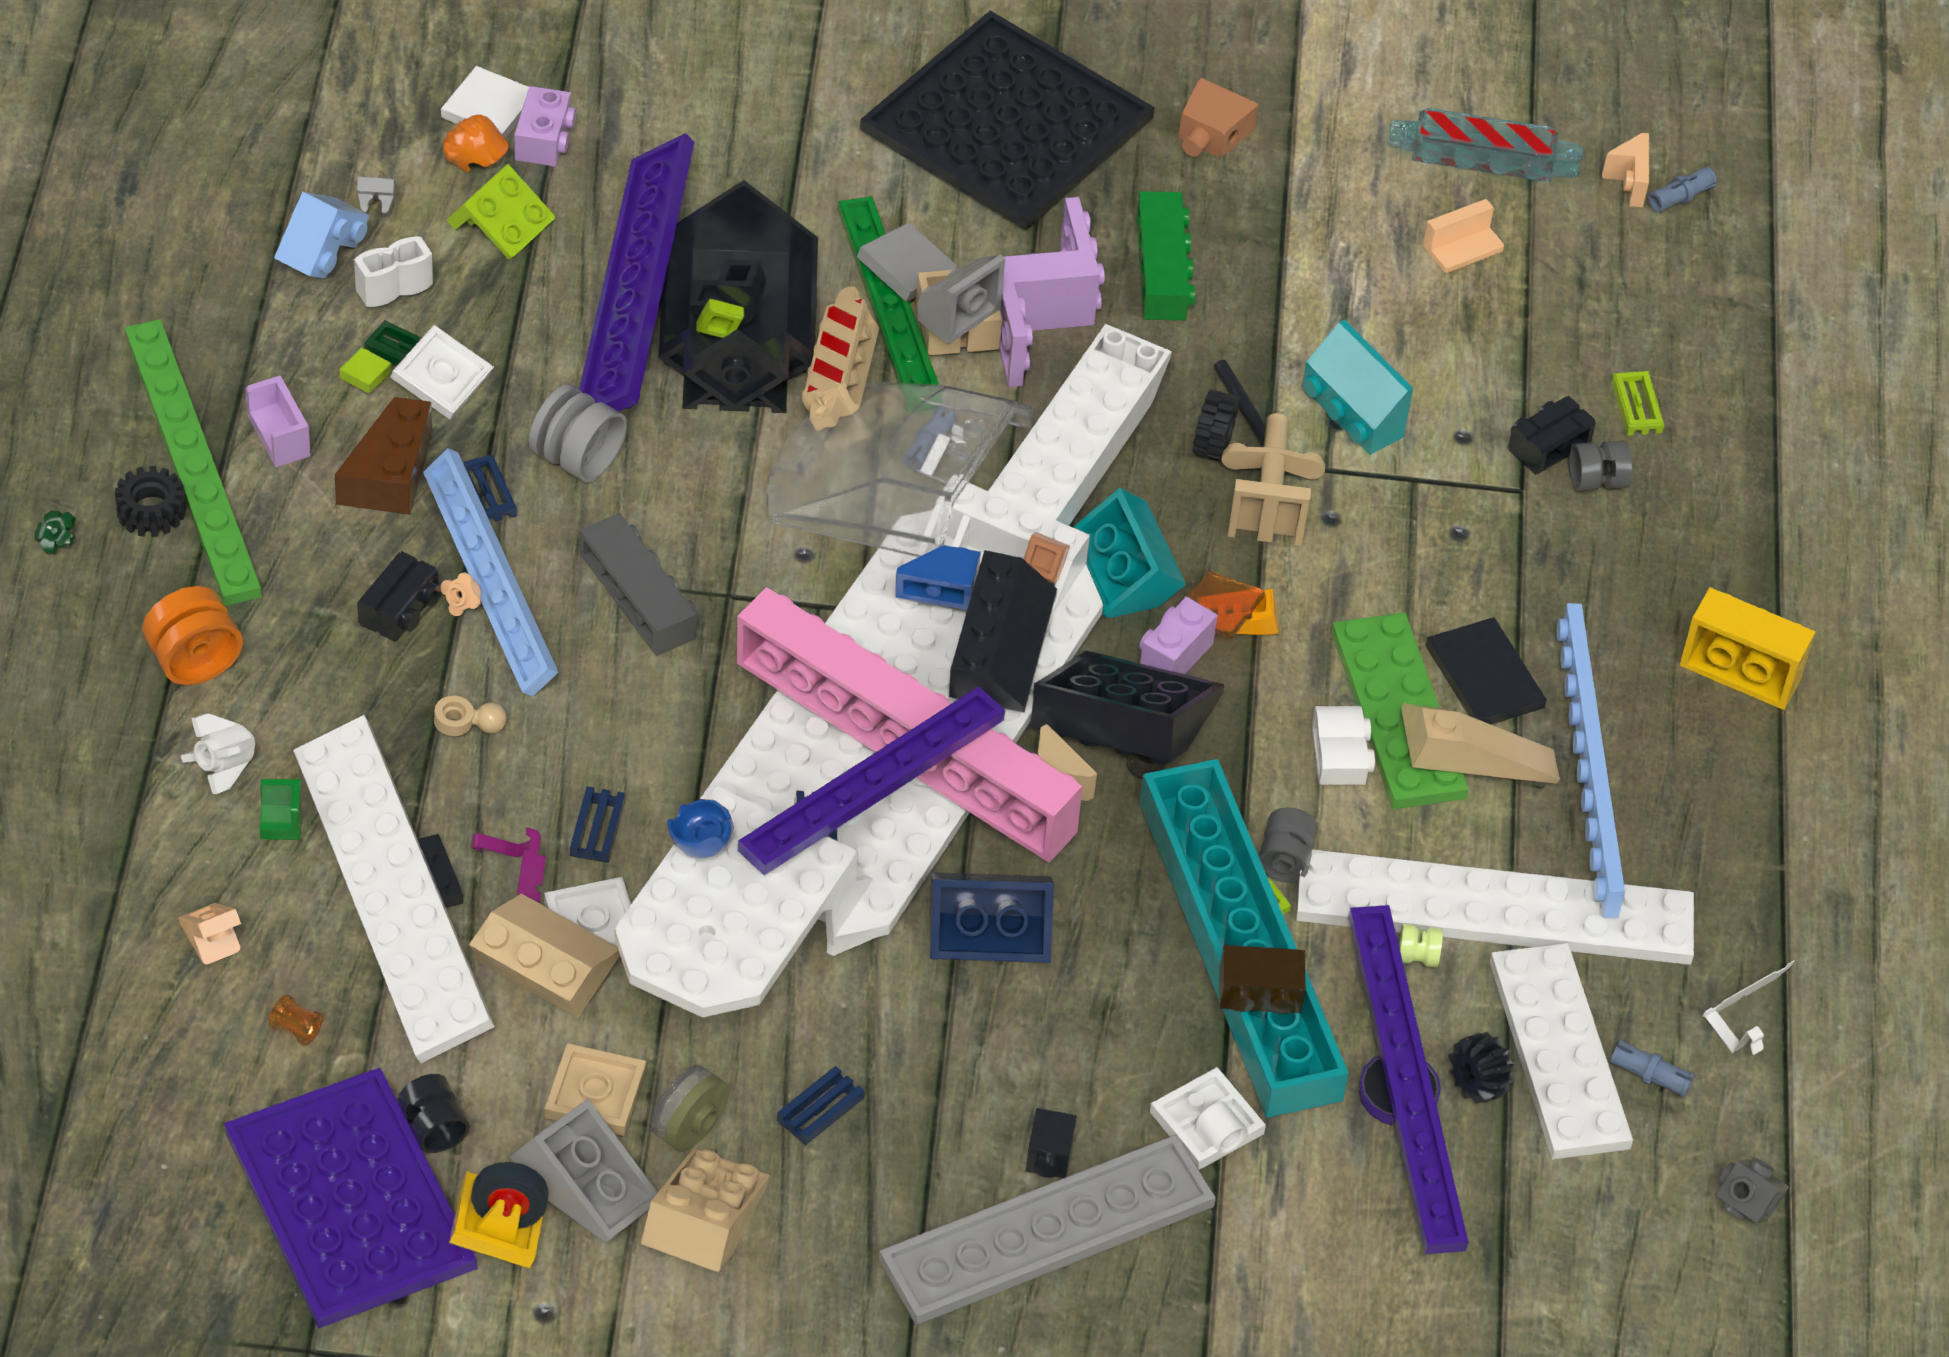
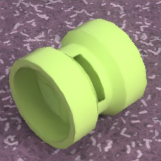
M1403 923L1399 940L1403 963L1410 964L1413 961H1419L1426 967L1438 968L1443 929L1430 927L1427 930H1421L1414 924Z

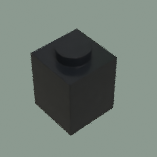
M1036 1108L1025 1172L1036 1173L1045 1178L1067 1177L1077 1115Z

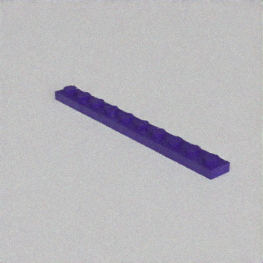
M1390 906L1350 908L1348 919L1425 1254L1466 1251L1468 1238Z

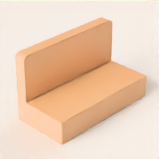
M1487 199L1427 221L1422 245L1445 273L1498 254L1504 249L1503 242L1490 228L1494 207Z

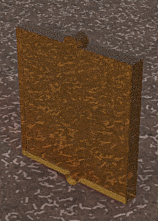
M1209 570L1198 586L1189 591L1190 596L1188 598L1217 614L1215 633L1232 639L1243 623L1252 618V612L1264 598L1265 592L1260 588Z

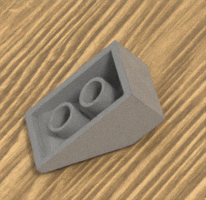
M589 1099L579 1104L510 1156L514 1163L524 1164L536 1170L545 1179L549 1189V1202L605 1243L647 1212L651 1200L658 1193Z

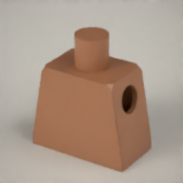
M1200 78L1181 115L1179 137L1183 141V150L1192 157L1199 156L1203 150L1217 157L1224 156L1255 130L1259 104Z

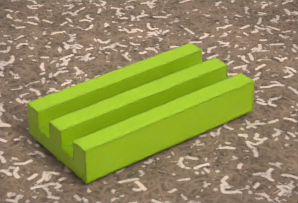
M1649 372L1613 373L1611 383L1627 436L1634 435L1635 430H1640L1641 435L1648 434L1649 429H1654L1655 434L1662 433L1664 422ZM1635 381H1640L1651 419H1646ZM1624 382H1626L1627 389H1628V392H1629V396H1630V399H1631V402H1632V406H1633V409H1634V413H1635V416H1636V419H1637V420L1634 419L1633 412H1632V409H1631V406H1630V402H1629V399H1628V395H1627V392H1626V389H1625Z

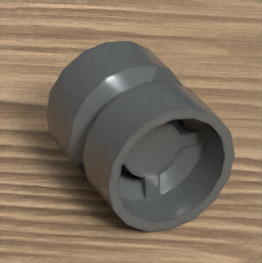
M1625 440L1606 441L1599 448L1595 442L1572 444L1569 454V471L1575 491L1597 490L1600 484H1603L1606 489L1629 487L1632 478V459L1628 443Z
M1288 807L1277 809L1270 814L1264 833L1265 839L1259 853V859L1269 878L1279 882L1291 883L1299 881L1300 870H1302L1301 877L1307 875L1312 858V849L1314 848L1318 833V823L1314 817L1300 809Z

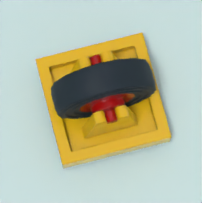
M514 1162L494 1163L483 1168L479 1174L467 1171L461 1183L449 1243L530 1269L536 1256L542 1219L548 1201L549 1189L545 1179L536 1170L524 1164Z

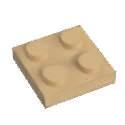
M567 1043L544 1108V1118L557 1121L586 1099H589L613 1133L625 1137L646 1073L647 1061Z

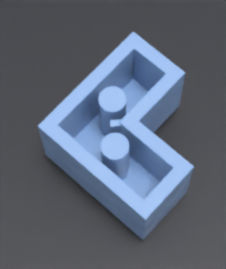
M302 191L274 258L308 276L326 279L328 273L336 265V254L339 247L356 248L358 243L363 240L367 232V221L370 215L335 197Z

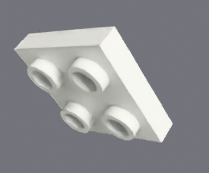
M1218 1067L1152 1102L1150 1107L1151 1115L1170 1137L1178 1136L1198 1170L1264 1134L1266 1124Z

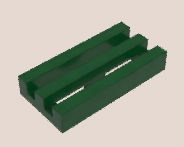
M384 320L364 342V349L397 367L422 337ZM383 335H386V336H388V337H390V338H392V339L398 341L399 343H397V342H395V341H393V340H391V339H389V338H387V337H385V336H383Z

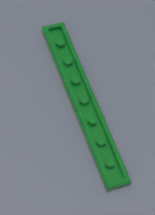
M873 196L838 201L837 210L874 317L879 326V331L909 417L936 413L939 409H945V400L910 301L906 302L857 258L861 246L886 234Z

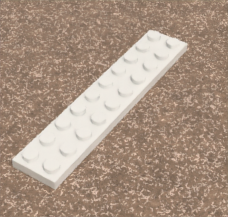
M365 715L294 749L417 1059L420 1063H423L494 1028L491 1016L374 732Z
M1312 850L1309 870L1305 877H1301L1302 870H1300L1296 921L1350 927L1348 919L1350 908L1389 905L1396 932H1401L1402 924L1407 923L1414 924L1421 930H1427L1430 927L1442 928L1443 937L1527 947L1568 943L1572 952L1691 965L1694 956V892L1624 884L1625 895L1619 918H1603L1601 901H1595L1594 898L1595 881L1321 850Z

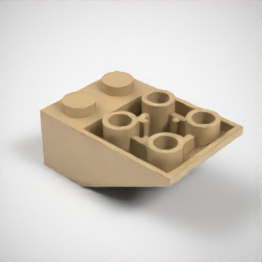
M693 1148L651 1200L641 1244L719 1273L733 1255L771 1175L758 1171L752 1165L738 1164L721 1158L713 1151Z

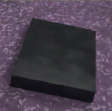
M1495 617L1427 637L1426 648L1470 717L1492 725L1545 708L1547 699Z

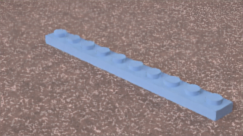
M1567 603L1564 618L1557 621L1556 635L1557 641H1563L1560 655L1561 668L1567 669L1568 673L1565 676V696L1571 697L1572 700L1569 705L1568 716L1569 724L1575 725L1576 728L1573 734V752L1580 755L1577 763L1578 783H1584L1581 793L1582 812H1588L1589 817L1586 819L1585 836L1586 841H1592L1593 844L1590 850V870L1597 872L1594 882L1595 901H1601L1603 918H1619L1625 888L1582 604Z

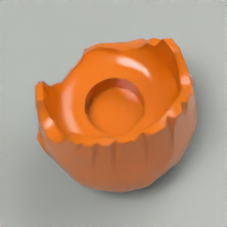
M477 114L460 120L458 125L447 133L442 146L447 161L452 162L467 173L471 171L469 168L470 163H476L484 167L495 164L507 152L509 144L493 121L487 116Z

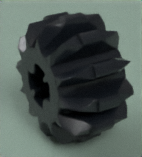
M1488 1032L1476 1033L1462 1038L1458 1043L1454 1044V1052L1448 1055L1453 1065L1449 1072L1455 1076V1087L1462 1088V1094L1465 1099L1472 1098L1476 1104L1486 1103L1500 1098L1510 1091V1084L1516 1080L1511 1071L1515 1063L1509 1060V1049L1502 1048L1500 1037H1492Z

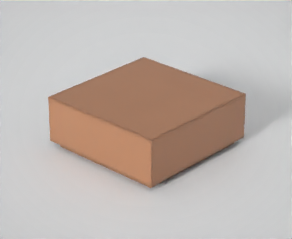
M1035 532L1031 534L1024 560L1045 579L1056 583L1064 567L1070 545Z

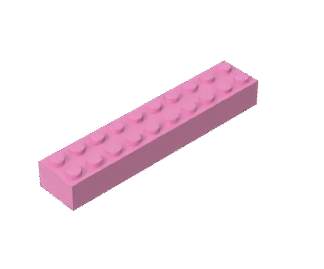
M767 587L737 616L738 665L874 752H877L952 704L944 695L929 690L921 685L912 675L902 673L888 664L882 656L867 651L856 644L850 636L840 634L826 625L820 617L807 613L794 605L788 597L779 595ZM993 729L985 732L916 777L1048 863L1053 860L1078 832L1082 785L1071 775L1059 772L1048 765L1039 755L1029 753L1015 744L1010 737Z

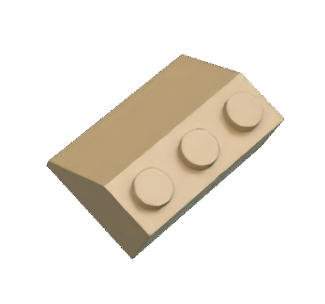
M519 894L493 910L469 944L479 963L577 1018L580 1017L620 957L618 947L523 894Z

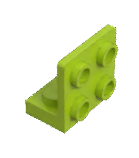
M507 164L446 220L455 230L465 222L470 226L476 223L506 258L512 259L555 219V215L512 167Z

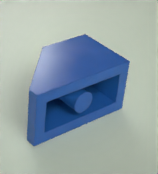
M942 545L899 566L896 571L895 597L967 610L980 567L981 551Z

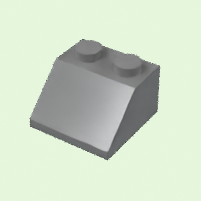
M995 255L971 260L961 268L952 270L946 278L934 286L925 288L919 295L918 321L944 342L950 344L1001 309L1005 258L1002 255Z

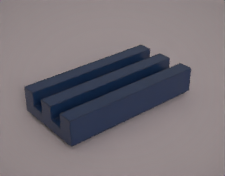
M493 455L464 461V467L488 519L494 518L495 522L501 521L502 515L508 514L509 518L516 517L517 507ZM482 466L487 467L503 504H497L481 469ZM472 469L489 508L485 509L468 470Z
M586 787L570 845V856L609 863L625 804V793L617 792V796L610 795V790L602 789L601 793H595L594 787ZM592 804H598L586 849L581 848ZM611 806L613 811L602 851H595L606 807Z
M835 1066L777 1112V1121L806 1146L862 1101L865 1090L860 1086L854 1087L853 1080L849 1076L844 1078L841 1075V1070ZM843 1092L847 1094L843 1099H841L838 1103H836L833 1107H831L828 1111H826L823 1115H821L818 1119H816L804 1130L800 1128L812 1117L817 1116L822 1111H824L827 1108V1105L834 1101Z

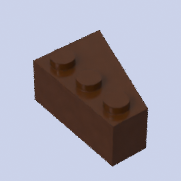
M394 397L335 473L336 505L411 515L432 435L431 402Z

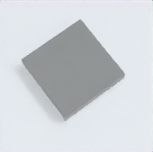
M910 223L861 246L857 258L906 302L916 297L917 276L919 272L954 270L958 268L953 261Z

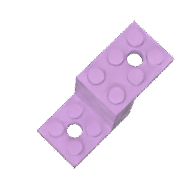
M1079 197L1065 198L1060 252L1004 257L1005 268L1000 309L1002 327L999 352L1008 387L1023 386L1024 371L1030 369L1027 346L1032 345L1033 330L1094 325L1096 310L1101 309L1099 285L1104 284V268L1102 263L1096 262L1097 242L1095 237L1089 236L1090 216L1088 211L1082 210Z

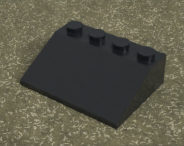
M1086 650L1034 683L1031 727L1041 729L1042 726L1047 724L1060 737L1079 739L1080 743L1088 746L1104 745L1112 747L1119 754H1139L1149 757V760L1154 763L1166 764L1172 762L1189 749L1223 694L1224 684Z

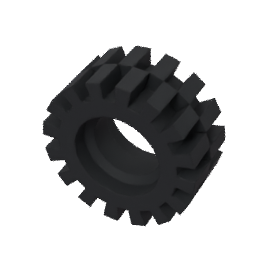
M1213 389L1208 391L1195 431L1193 453L1222 461V452L1229 445L1232 431L1235 427V419L1240 403L1239 396Z
M149 466V472H144L143 467L136 468L137 475H134L131 471L126 473V480L120 478L118 488H115L117 518L119 517V523L122 527L126 525L127 531L130 533L137 529L138 536L145 537L146 531L151 532V537H158V530H162L164 535L170 533V525L176 529L180 525V520L184 519L186 510L184 487L182 481L178 480V476L175 473L169 476V469L162 468L159 473L156 466ZM148 497L164 500L153 506H144L137 503Z

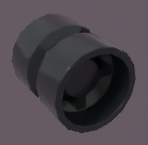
M441 1074L421 1076L407 1084L399 1093L397 1101L408 1123L412 1124L411 1129L423 1151L427 1153L446 1151L460 1143L469 1133L470 1124L460 1104L455 1102L456 1097L445 1076Z

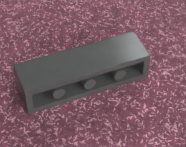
M618 513L580 529V555L655 656L696 639V622L699 621V614L692 601L685 600L679 591L674 577L666 575L660 567L657 555L653 550H648L645 547L637 528L633 524L629 525L623 516Z

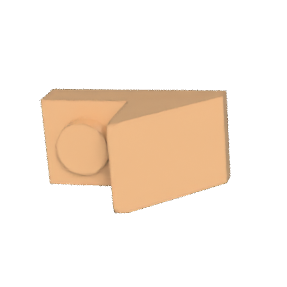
M1641 133L1611 150L1606 155L1602 177L1605 179L1624 181L1623 191L1629 192V206L1643 207L1648 189L1649 133Z
M213 903L178 917L180 925L204 964L213 963L240 951V945L233 927L240 925L241 922L235 908Z

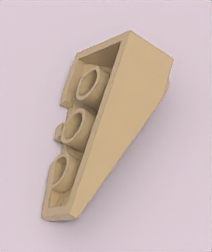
M1404 703L1401 707L1411 763L1414 768L1557 784L1560 780L1554 749L1457 711Z

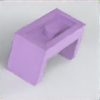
M281 375L248 385L246 387L247 416L275 468L310 457L309 426Z

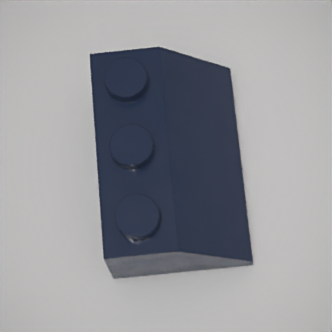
M931 872L930 959L1051 962L1054 882L1051 876Z

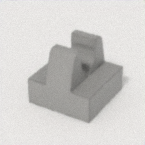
M358 177L357 192L361 210L369 214L370 204L374 200H379L382 203V215L388 216L394 201L396 202L397 186L395 180Z

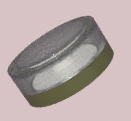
M694 1065L688 1068L671 1083L659 1100L652 1115L651 1131L678 1152L690 1150L711 1131L719 1120L729 1098V1085L702 1065Z

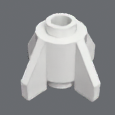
M209 713L191 718L196 737L202 738L195 744L194 751L180 755L182 763L197 761L204 771L215 772L207 775L212 794L229 790L248 762L253 758L255 749L253 735L244 726Z

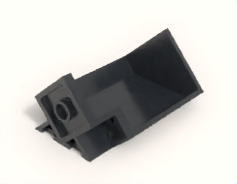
M745 180L680 220L676 225L662 291L658 358L684 376L682 409L697 410V404L720 405V411L749 412L750 406L771 407L772 413H787L788 380L808 369L812 363L816 330L818 237ZM725 260H760L766 277V287L754 318L749 323L738 326L737 330L724 338L696 331V322L699 316L692 315L689 304L698 281L718 280Z

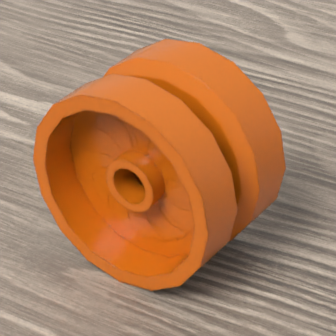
M202 586L182 588L168 594L151 608L145 616L142 626L144 639L152 653L157 656L161 669L165 676L175 684L187 686L200 684L219 676L231 667L240 655L243 646L241 632L234 620L228 615L227 608L220 596L211 588Z

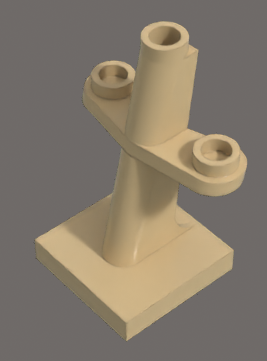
M1275 413L1267 417L1264 447H1246L1241 443H1232L1222 452V463L1230 469L1261 468L1260 482L1236 479L1227 537L1235 538L1236 529L1258 532L1257 541L1272 542L1273 534L1295 536L1294 545L1302 546L1311 488L1283 485L1284 471L1307 479H1317L1325 473V463L1317 453L1307 452L1302 454L1286 450L1289 420L1283 414Z

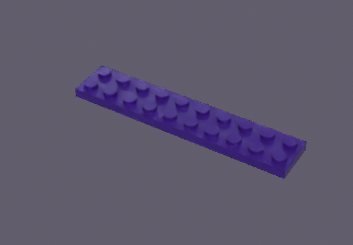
M686 133L633 158L630 164L579 387L582 393L591 395L595 403L603 402L617 411L631 408L638 403L642 380L646 370L649 348L652 342L654 325L694 147V141Z

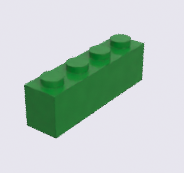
M1139 191L1136 220L1143 320L1186 321L1188 306H1194L1195 285L1188 282V280L1193 278V259L1187 258L1186 255L1191 252V233L1185 232V228L1189 227V207H1183L1182 192Z

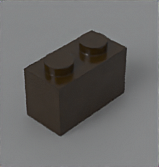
M1223 945L1219 968L1220 1009H1233L1239 1012L1249 1010L1268 1011L1277 1014L1301 1013L1306 990L1305 950Z

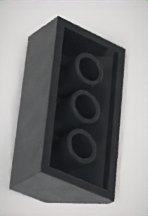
M984 550L950 669L949 697L960 699L979 686L1004 709L1025 713L1057 596V588L1023 558Z

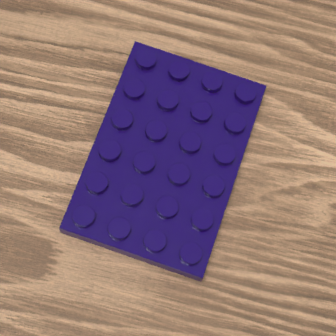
M380 1067L224 1123L225 1134L318 1329L477 1269V1259L472 1250L449 1243L455 1215Z

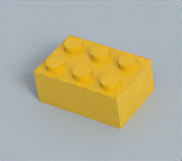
M1709 587L1692 617L1679 666L1785 710L1802 679L1816 631Z

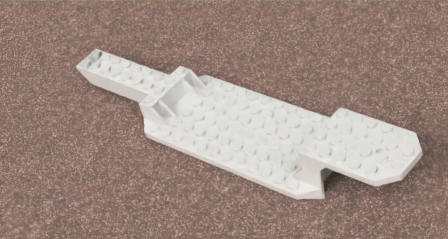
M1105 324L989 491L954 477L938 499L934 510L900 517L825 624L840 634L850 636L856 644L871 653L882 656L894 668L902 673L912 675L921 685L934 693L944 695L950 703H953L958 699L949 697L950 669L967 610L896 598L897 568L942 545L981 551L980 564L984 550L1024 559L1031 534L1035 532L1070 545L1058 582H1050L1057 588V596L1025 713L1005 709L1004 721L992 728L998 733L1007 735L1016 744L1032 719L1034 683L1071 661L1102 615L1103 603L1086 565L1090 535L1069 525L1152 405L1172 351ZM777 690L700 798L716 800L728 809L734 828L726 846L715 856L700 859L688 857L674 844L615 926L614 938L629 983L702 1018L760 1005L817 919L826 923L827 953L833 956L876 937L889 935L970 812L917 778H914L837 828L838 841L826 835L764 876L737 851L738 840L793 806L796 790L804 791V797H807L875 753L864 744Z

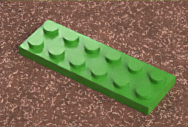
M1406 613L1333 622L1331 634L1356 706H1361L1364 718L1370 719L1371 737L1369 743L1371 749L1374 750L1375 761L1392 810L1467 799L1469 788L1463 773L1412 767L1401 707L1404 703L1439 707Z

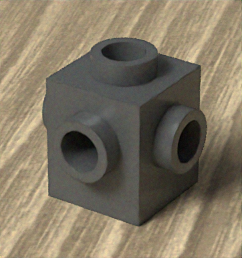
M1753 1158L1752 1161L1744 1159L1737 1161L1736 1164L1731 1162L1727 1165L1718 1179V1183L1722 1186L1716 1196L1726 1202L1723 1207L1732 1215L1742 1220H1745L1747 1216L1754 1222L1761 1223L1768 1221L1789 1186L1774 1177L1773 1173L1775 1170L1758 1158Z

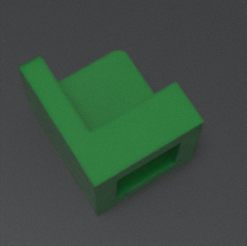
M261 779L260 839L300 840L302 822L301 779Z

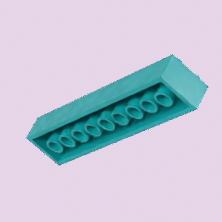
M1215 759L1143 774L1140 806L1219 1000V968L1223 945L1297 949L1219 760ZM1306 969V990L1301 1013L1277 1014L1268 1011L1249 1010L1239 1012L1233 1009H1222L1266 1118L1342 1102L1344 1099L1349 1072Z

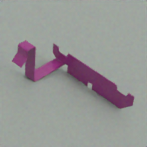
M526 827L525 835L530 837V840L520 844L480 833L473 834L471 849L478 850L480 853H483V849L513 857L522 856L517 896L523 894L540 904L541 892L536 891V885L542 886L546 856L538 854L541 841L538 830Z

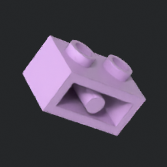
M529 86L514 135L515 160L557 167L560 153H566L568 149L569 132H567V129H573L576 120V108L571 107V92Z
M1186 596L1176 608L1172 606L1166 611L1161 624L1155 630L1150 629L1145 633L1139 645V649L1142 650L1140 664L1186 674L1213 645L1218 615Z

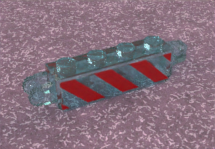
M1431 108L1420 111L1418 121L1392 120L1388 136L1389 145L1413 151L1412 161L1550 182L1551 176L1573 178L1579 175L1581 167L1578 162L1582 160L1584 155V148L1579 146V144L1558 140V132L1552 127Z

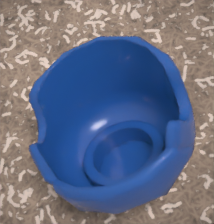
M700 799L688 805L682 804L674 820L668 819L667 821L669 834L675 846L688 857L700 859L712 857L719 853L730 840L734 828L728 809L716 800Z

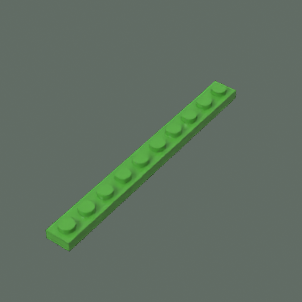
M161 319L125 327L127 343L174 471L178 476V480L183 483L185 501L224 605L228 606L261 598V586Z

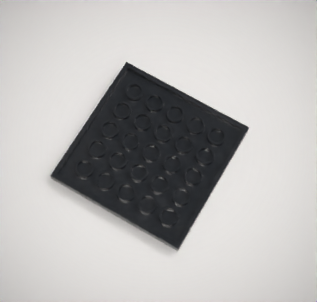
M990 10L860 119V130L1026 230L1154 118L1155 107Z

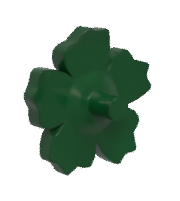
M53 510L44 515V523L38 524L34 534L35 540L40 542V547L43 548L46 554L55 555L58 546L63 549L67 545H73V540L76 537L69 530L75 527L76 517L72 516L70 512L62 514L59 511Z

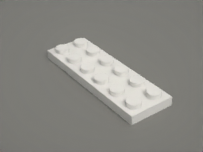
M1564 943L1491 952L1489 963L1552 1160L1631 1149L1633 1138L1569 944Z

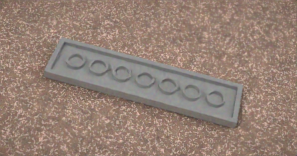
M1174 1135L879 1251V1261L915 1325H919L1213 1208L1215 1196L1178 1136Z

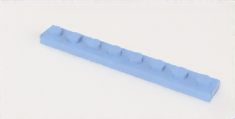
M447 448L423 472L468 573L480 587L481 602L522 693L533 697L558 673V670L459 453Z

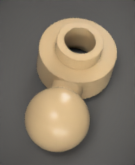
M460 696L442 698L437 702L434 712L436 728L448 736L463 735L471 729L472 725H477L485 733H497L503 729L507 720L506 712L499 704L486 703L479 709H473L472 704Z

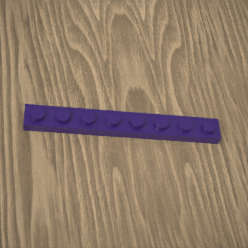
M978 686L738 840L737 851L765 876L1004 721L1006 710Z

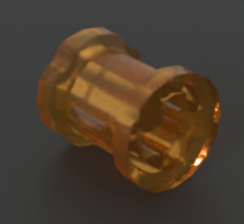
M284 995L273 1007L269 1015L268 1025L275 1030L280 1028L295 1036L299 1044L306 1046L316 1038L324 1019L323 1015L318 1011L311 1013L297 1005L292 996Z

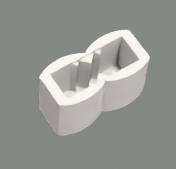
M422 237L404 238L396 241L388 248L371 249L354 259L355 287L366 307L385 305L395 300L399 295L420 293L433 284L432 253Z
M1315 706L1312 734L1319 785H1365L1368 772H1374L1375 767L1374 750L1368 749L1366 742L1370 741L1371 737L1370 719L1364 718L1361 706Z

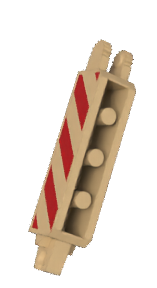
M848 286L838 292L835 304L826 306L823 320L819 326L820 332L817 343L814 345L812 363L808 368L806 386L802 391L804 406L810 411V421L816 431L822 430L825 427H834L837 425L839 418L850 416L860 409L879 326L874 321L866 301L860 298L855 286Z

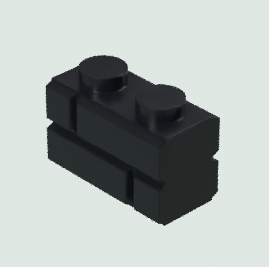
M1566 396L1556 403L1548 401L1540 408L1537 414L1530 418L1521 417L1513 424L1508 445L1509 451L1519 461L1523 460L1524 465L1535 475L1568 457L1572 444L1591 443L1596 425L1595 419L1584 409L1581 410L1580 405L1570 396Z
M403 551L399 552L357 602L358 622L360 625L375 633L378 631L381 636L394 642L398 641L405 631L411 632L419 621L420 612L426 605L433 606L440 595L441 587L438 584V570L436 567L422 560L419 562L416 557Z

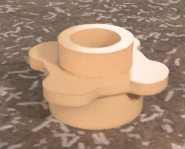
M460 573L457 579L453 581L445 580L441 584V592L446 595L449 603L448 609L452 615L460 616L467 608L475 609L479 607L481 590L478 583L469 573ZM459 591L462 593V598L459 597Z

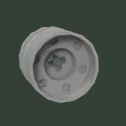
M572 384L562 385L545 400L536 414L528 439L529 448L534 454L541 458L545 457L553 465L561 464V468L565 472L584 483L593 482L602 476L618 455L627 430L626 417L603 402L595 403L591 395L582 393L579 388Z

